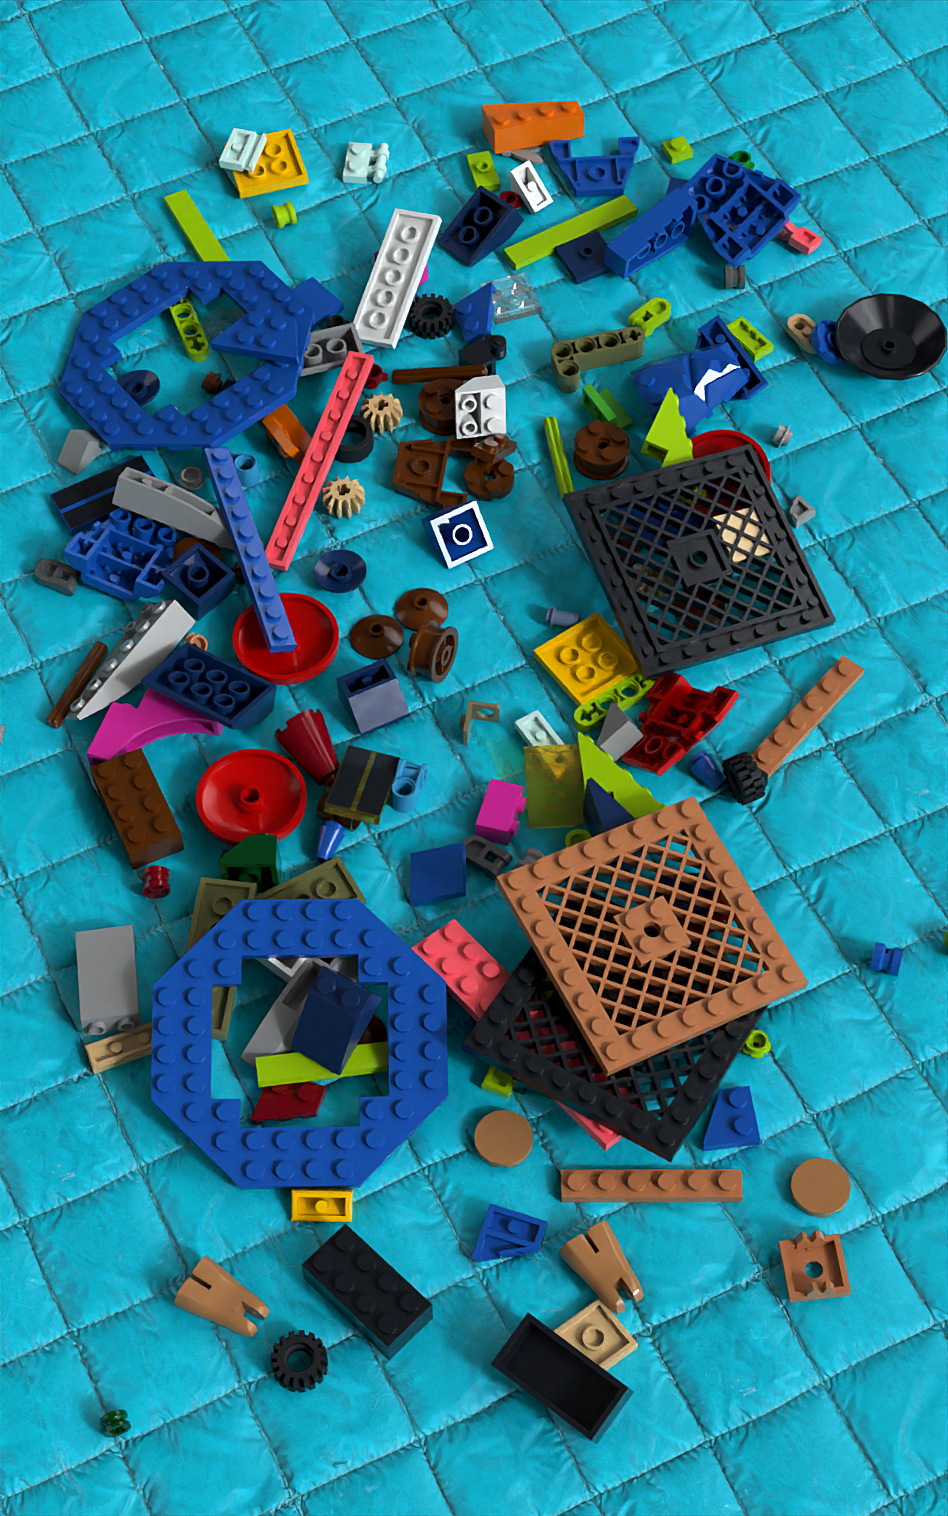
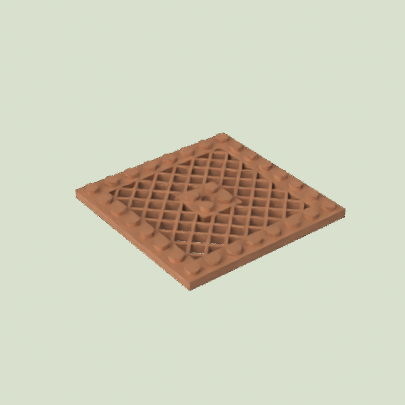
M694 796L496 877V885L606 1076L806 988L809 983ZM667 840L665 847L656 845ZM671 841L686 846L684 854L670 850ZM690 849L696 858L688 856ZM642 850L640 858L632 855ZM646 852L662 856L660 863L657 864L645 860ZM668 858L680 862L679 870L664 866L665 859ZM618 860L616 868L608 866V864ZM622 862L637 866L635 874L620 870ZM685 865L700 869L698 877L684 873ZM641 868L655 872L654 881L640 877ZM593 871L591 878L582 876L583 874ZM597 872L612 876L611 884L595 880ZM704 872L710 881L702 879ZM664 875L675 879L674 887L658 883L660 876ZM616 879L632 883L630 891L615 887ZM568 881L566 889L557 886ZM680 881L695 886L693 894L679 890ZM572 883L588 887L586 895L571 891ZM636 885L650 889L649 898L635 894ZM699 888L714 892L712 901L697 896ZM595 889L607 893L605 902L589 897L591 890ZM544 891L542 898L540 899L538 893ZM655 892L670 896L669 903H667L663 895L653 899ZM547 893L563 897L561 905L545 901ZM611 895L627 900L625 907L621 908L609 904ZM718 895L723 901L724 905L717 903ZM677 898L690 903L688 910L674 907V899ZM567 899L581 903L580 912L565 908ZM631 902L639 904V906L629 909ZM694 905L709 909L707 918L692 913ZM586 906L601 910L600 918L597 919L584 914ZM549 912L557 914L555 923ZM606 912L615 915L612 918V923L603 921ZM713 912L727 915L726 924L712 920ZM561 916L577 921L574 930L559 925ZM676 917L684 920L683 927L680 925ZM733 919L737 924L738 928L731 926ZM689 922L704 926L702 935L687 930ZM584 923L595 927L594 936L579 932L580 924ZM653 927L658 931L659 935L657 937H649L645 934L644 928ZM600 929L616 934L614 942L598 938ZM708 929L722 932L721 941L707 937ZM562 935L571 938L569 947ZM728 935L742 939L741 947L727 944ZM620 937H621V939H622V941L624 942V944H625L626 947H623V946H621V945H618V941H619V938H620ZM575 940L591 945L588 954L573 949ZM691 941L699 943L697 952L688 949ZM747 942L753 952L745 950ZM703 945L718 950L716 959L701 954ZM598 947L610 951L608 960L593 956L594 948ZM723 952L737 956L736 965L721 961ZM615 953L630 958L627 967L612 962ZM671 955H674L672 963L662 960ZM681 956L693 960L692 968L688 969L676 965L678 957ZM576 959L585 962L583 971L577 963ZM742 959L757 963L755 972L740 967ZM635 961L639 969L649 965L647 974L632 969L633 962ZM698 963L713 967L711 976L697 972ZM589 964L605 969L602 978L587 973ZM657 967L669 971L667 980L652 976L653 968ZM763 967L765 972L760 973L761 968ZM718 969L733 974L730 983L716 978ZM612 971L624 975L622 985L606 980L608 972ZM673 974L688 978L686 987L672 983ZM738 976L747 979L735 984ZM628 978L644 982L642 991L627 987ZM693 980L708 985L706 994L691 989ZM590 984L599 986L597 995ZM648 984L664 989L661 998L646 993ZM713 987H716V988H719V989L722 990V991H719V992H717V993L711 995V992H712V988H713ZM603 988L619 993L617 1001L613 1002L602 998ZM668 991L683 996L681 1005L666 1000ZM623 995L638 1000L636 1009L621 1004ZM688 998L697 1000V1002L686 1006ZM643 1002L658 1007L656 1016L640 1011ZM604 1008L613 1011L611 1020ZM663 1009L672 1011V1013L661 1017ZM618 1013L633 1018L630 1027L615 1022ZM637 1020L647 1022V1024L635 1028Z

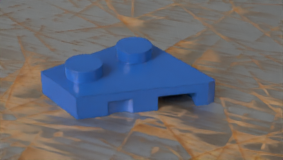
M491 282L452 305L455 317L468 344L481 340L486 334H491V317L494 312L492 296L496 294V288Z
M750 1086L720 1089L703 1141V1152L759 1145L760 1135Z
M490 1204L471 1259L477 1263L539 1253L548 1222Z

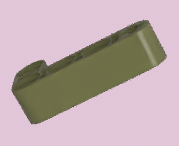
M627 327L555 343L551 348V370L559 390L564 393L576 392L580 386V371L632 361L642 357L645 340L643 330L638 327Z

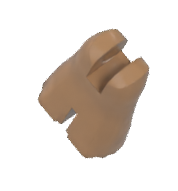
M602 1220L589 1228L585 1233V1237L583 1234H580L569 1240L558 1252L570 1268L617 1315L626 1310L624 1302L618 1294L619 1290L623 1289L634 1304L643 1299L640 1282L631 1269L607 1220Z
M208 1255L202 1257L192 1272V1279L190 1277L186 1279L174 1300L175 1307L212 1321L239 1335L251 1338L258 1329L243 1316L248 1312L257 1319L264 1321L270 1312L266 1304L258 1296L239 1283Z

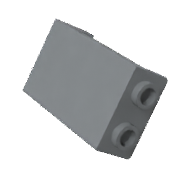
M127 925L75 932L80 1019L84 1034L102 1035L105 1032L119 1030L127 1032L141 1026L135 954L137 947L133 926Z

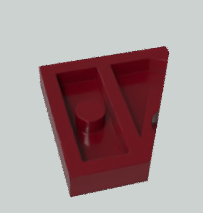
M307 1081L264 1087L251 1122L253 1125H262V1121L279 1119V1122L291 1121L297 1117L302 1119L317 1117L327 1092L326 1086Z

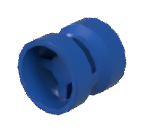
M876 942L869 970L878 972L884 969L889 975L898 977L904 948L894 947L893 949H888L885 944Z

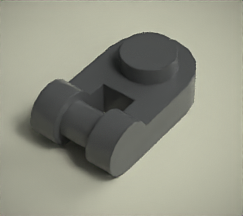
M53 559L42 560L35 567L36 579L40 584L59 590L62 594L69 597L75 593L76 584L82 581L79 570ZM62 576L68 577L67 580H64V579H61V578H62Z
M473 835L467 837L462 842L466 847V863L484 872L491 880L495 881L496 877L502 874L501 869L504 866H508L513 859L509 852L483 837ZM489 856L495 858L493 863L489 862L486 859Z

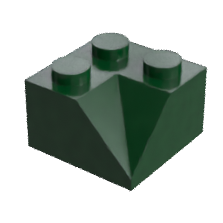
M268 833L248 835L234 848L223 849L219 859V868L223 880L257 883V892H265L281 884L282 863L277 835Z

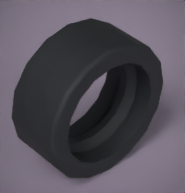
M352 415L345 433L357 432L363 435L364 439L359 444L353 446L339 445L334 459L342 463L360 462L367 458L373 450L374 438L371 424L358 415Z

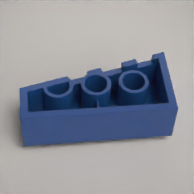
M679 187L675 188L606 245L604 264L622 279H625L692 239L698 202Z

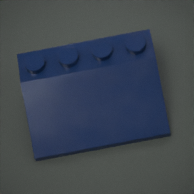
M189 642L182 645L141 679L142 685L230 729L259 724L274 709L277 685Z

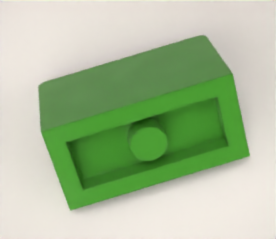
M592 384L582 387V404L595 421L612 423L623 430L633 425V420L608 389L598 393Z

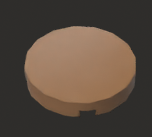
M509 1110L493 1111L484 1116L477 1124L474 1134L476 1151L480 1158L490 1166L515 1167L524 1162L531 1153L533 1144L532 1127L526 1118L517 1112Z
M814 1158L806 1160L796 1168L792 1175L790 1185L791 1196H793L798 1208L810 1216L824 1218L829 1217L830 1214L838 1213L845 1207L850 1197L851 1183L848 1174L839 1164L830 1159Z

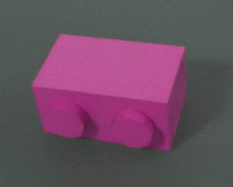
M496 779L490 780L476 821L477 836L483 837L490 842L508 846L511 836L515 837L518 831V814H523L526 807L527 798L523 797V786Z

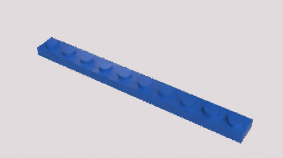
M204 448L202 457L269 653L295 651L297 644L229 448Z

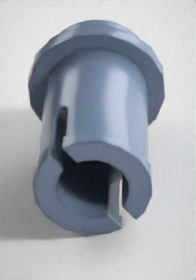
M554 606V608H548L545 623L550 624V627L558 625L571 628L578 624L580 613L557 610V607Z

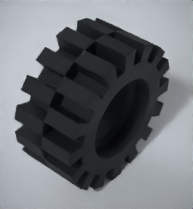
M431 293V297L423 294V299L419 296L416 297L415 302L412 301L409 309L411 331L415 332V335L418 337L422 334L423 339L431 336V340L435 339V335H438L439 338L443 337V332L447 335L449 329H452L453 310L447 298L443 300L442 295L435 298L434 293ZM427 314H436L439 316L435 319L423 318V316Z
M741 752L723 760L722 767L724 770L722 771L726 776V783L729 785L728 789L730 792H733L732 796L734 799L737 798L739 804L741 803L743 806L765 796L764 779L760 776L762 773L760 769H757V763L753 762V757L748 752Z
M299 1330V1335H294V1331L288 1332L289 1337L281 1336L279 1338L280 1343H275L273 1346L274 1353L271 1352V1365L274 1377L277 1381H280V1385L283 1388L288 1386L289 1391L295 1392V1388H299L300 1393L306 1392V1387H310L312 1390L316 1388V1382L321 1384L323 1374H327L328 1358L326 1348L323 1346L322 1340L319 1337L315 1339V1334L311 1332L308 1335H305L304 1330ZM297 1351H304L312 1358L310 1366L301 1372L293 1371L287 1364L290 1355Z

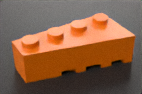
M578 101L481 105L482 130L495 154L549 144V141L571 140L584 137V112Z

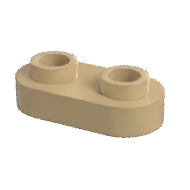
M804 314L792 315L787 322V333L806 352L817 354L810 339L811 330L816 324Z

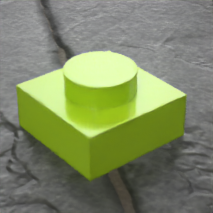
M684 136L662 142V150L671 164L693 158V149Z

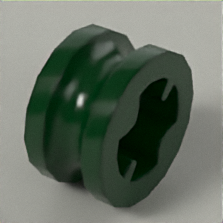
M126 1410L112 1411L100 1418L101 1426L105 1427L103 1430L105 1437H116L130 1430L131 1424L130 1421L126 1420L128 1417Z

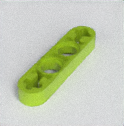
M186 296L180 300V304L176 305L175 303L167 309L189 359L193 362H203L210 355L208 342L189 298ZM180 313L189 314V316L186 318L177 317V315ZM191 329L197 331L196 334L191 336L184 334L187 330ZM194 344H198L200 351L194 349Z
M639 670L578 707L574 712L575 728L583 733L594 731L604 724L608 710L601 708L600 704L602 702L616 703L623 711H626L647 697L650 689L659 677L655 678V681H644ZM631 688L636 691V694L627 697L621 691Z

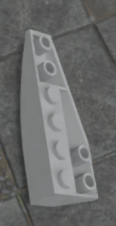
M126 467L118 477L112 504L120 506L125 511L141 514L148 520L164 523L172 529L190 533L195 538L211 541L221 548L234 550L219 508L174 484Z
M175 599L147 603L140 610V617L124 629V636L119 640L81 696L71 704L66 718L69 721L82 720L125 695L139 684L141 679L164 661L196 621Z
M358 957L307 958L261 1022L240 1056L241 1060L256 1069L255 1057L292 1053L295 1049L291 1047L308 992L322 966L333 969L358 983Z

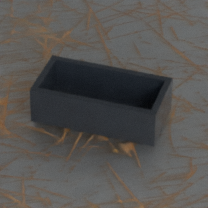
M346 1223L301 1265L304 1279L389 1360L433 1318L432 1304Z
M530 1313L525 1315L491 1363L500 1372L596 1444H598L634 1393L629 1387Z

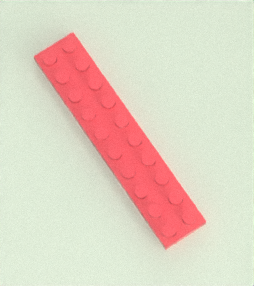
M455 919L411 948L446 981V991L476 1022L480 1020L511 976ZM542 1010L530 1012L532 1020L545 1018ZM523 1014L519 1017L517 1022L525 1021ZM555 1025L558 1034L568 1032L562 1025ZM548 1027L535 1029L537 1037L550 1035ZM528 1031L515 1033L518 1041L530 1039ZM574 1041L561 1043L563 1051L576 1049ZM554 1044L541 1046L543 1055L556 1052ZM534 1048L529 1049L530 1051L535 1053ZM587 1057L589 1065L598 1063L595 1057ZM579 1058L567 1060L569 1069L582 1066ZM555 1062L556 1065L561 1067L560 1062ZM604 1072L593 1074L595 1083L608 1080ZM625 1087L619 1088L622 1097L632 1095ZM610 1089V1090H605V1091H607L608 1093H610V1094L613 1095L611 1089ZM556 1101L604 1151L623 1138L621 1135ZM631 1104L639 1109L638 1104Z

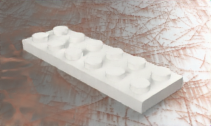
M395 208L353 321L361 343L395 349L442 220L440 216Z

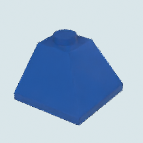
M476 500L442 509L420 519L429 543L447 569L494 548Z

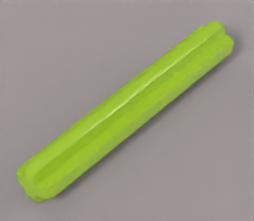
M554 416L545 417L543 426L560 496L563 498L564 494L574 492L557 419Z

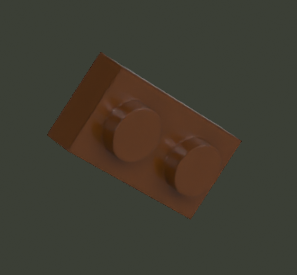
M496 433L473 445L470 455L493 465L514 453L517 443L510 440L505 434Z

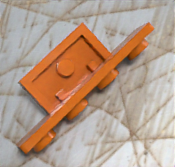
M285 403L266 415L262 422L268 428L265 432L274 442L278 441L280 444L278 450L287 459L292 457L301 465L312 437Z

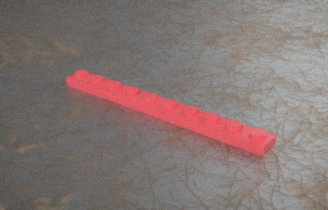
M349 351L266 547L265 554L270 568L285 572L289 568L373 366V355Z

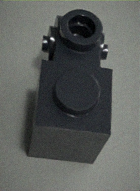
M486 334L482 337L481 341L477 340L472 344L464 346L458 350L459 366L484 364L488 370L487 376L496 375V361L504 359L507 355L505 337Z

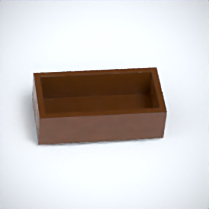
M142 748L90 767L95 788L133 870L185 850L181 831Z

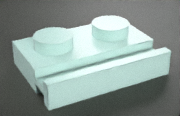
M234 128L219 159L220 167L236 171H243L244 169L249 170V173H253L266 144V134L263 133L261 136L256 135V132Z

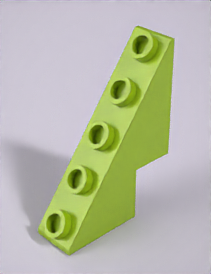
M669 388L640 453L662 462L661 468L694 459L692 455V441L690 438H687L685 432V419L679 413V399L677 394L673 393L672 388ZM698 487L689 490L696 493ZM702 489L699 495L706 497V490ZM680 495L678 496V499L689 504L692 503L691 500Z
M577 732V751L583 796H585L587 780L592 778L635 819L667 807L653 798L651 792L645 786H640L633 780L629 771L621 769L614 763L610 754L602 752L590 736Z

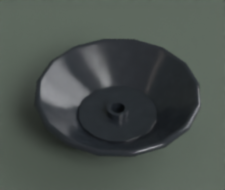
M879 293L860 298L843 310L835 324V343L843 359L859 372L877 379L903 381L922 376L940 363L947 350V329L940 316L925 303L902 294Z

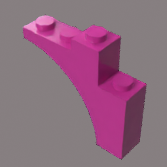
M148 688L138 709L127 703L112 702L87 751L89 765L92 767L142 748L158 739L176 734L203 733L220 737L223 725Z

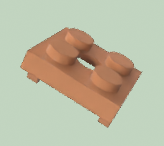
M816 1230L811 1236H807L806 1232H801L795 1239L779 1241L778 1249L789 1303L850 1296L851 1288L839 1234L823 1236L821 1231ZM810 1262H816L821 1265L823 1273L818 1278H811L805 1273V1266Z

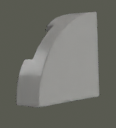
M797 495L790 507L789 517L792 525L798 528L813 518L816 510L800 495Z

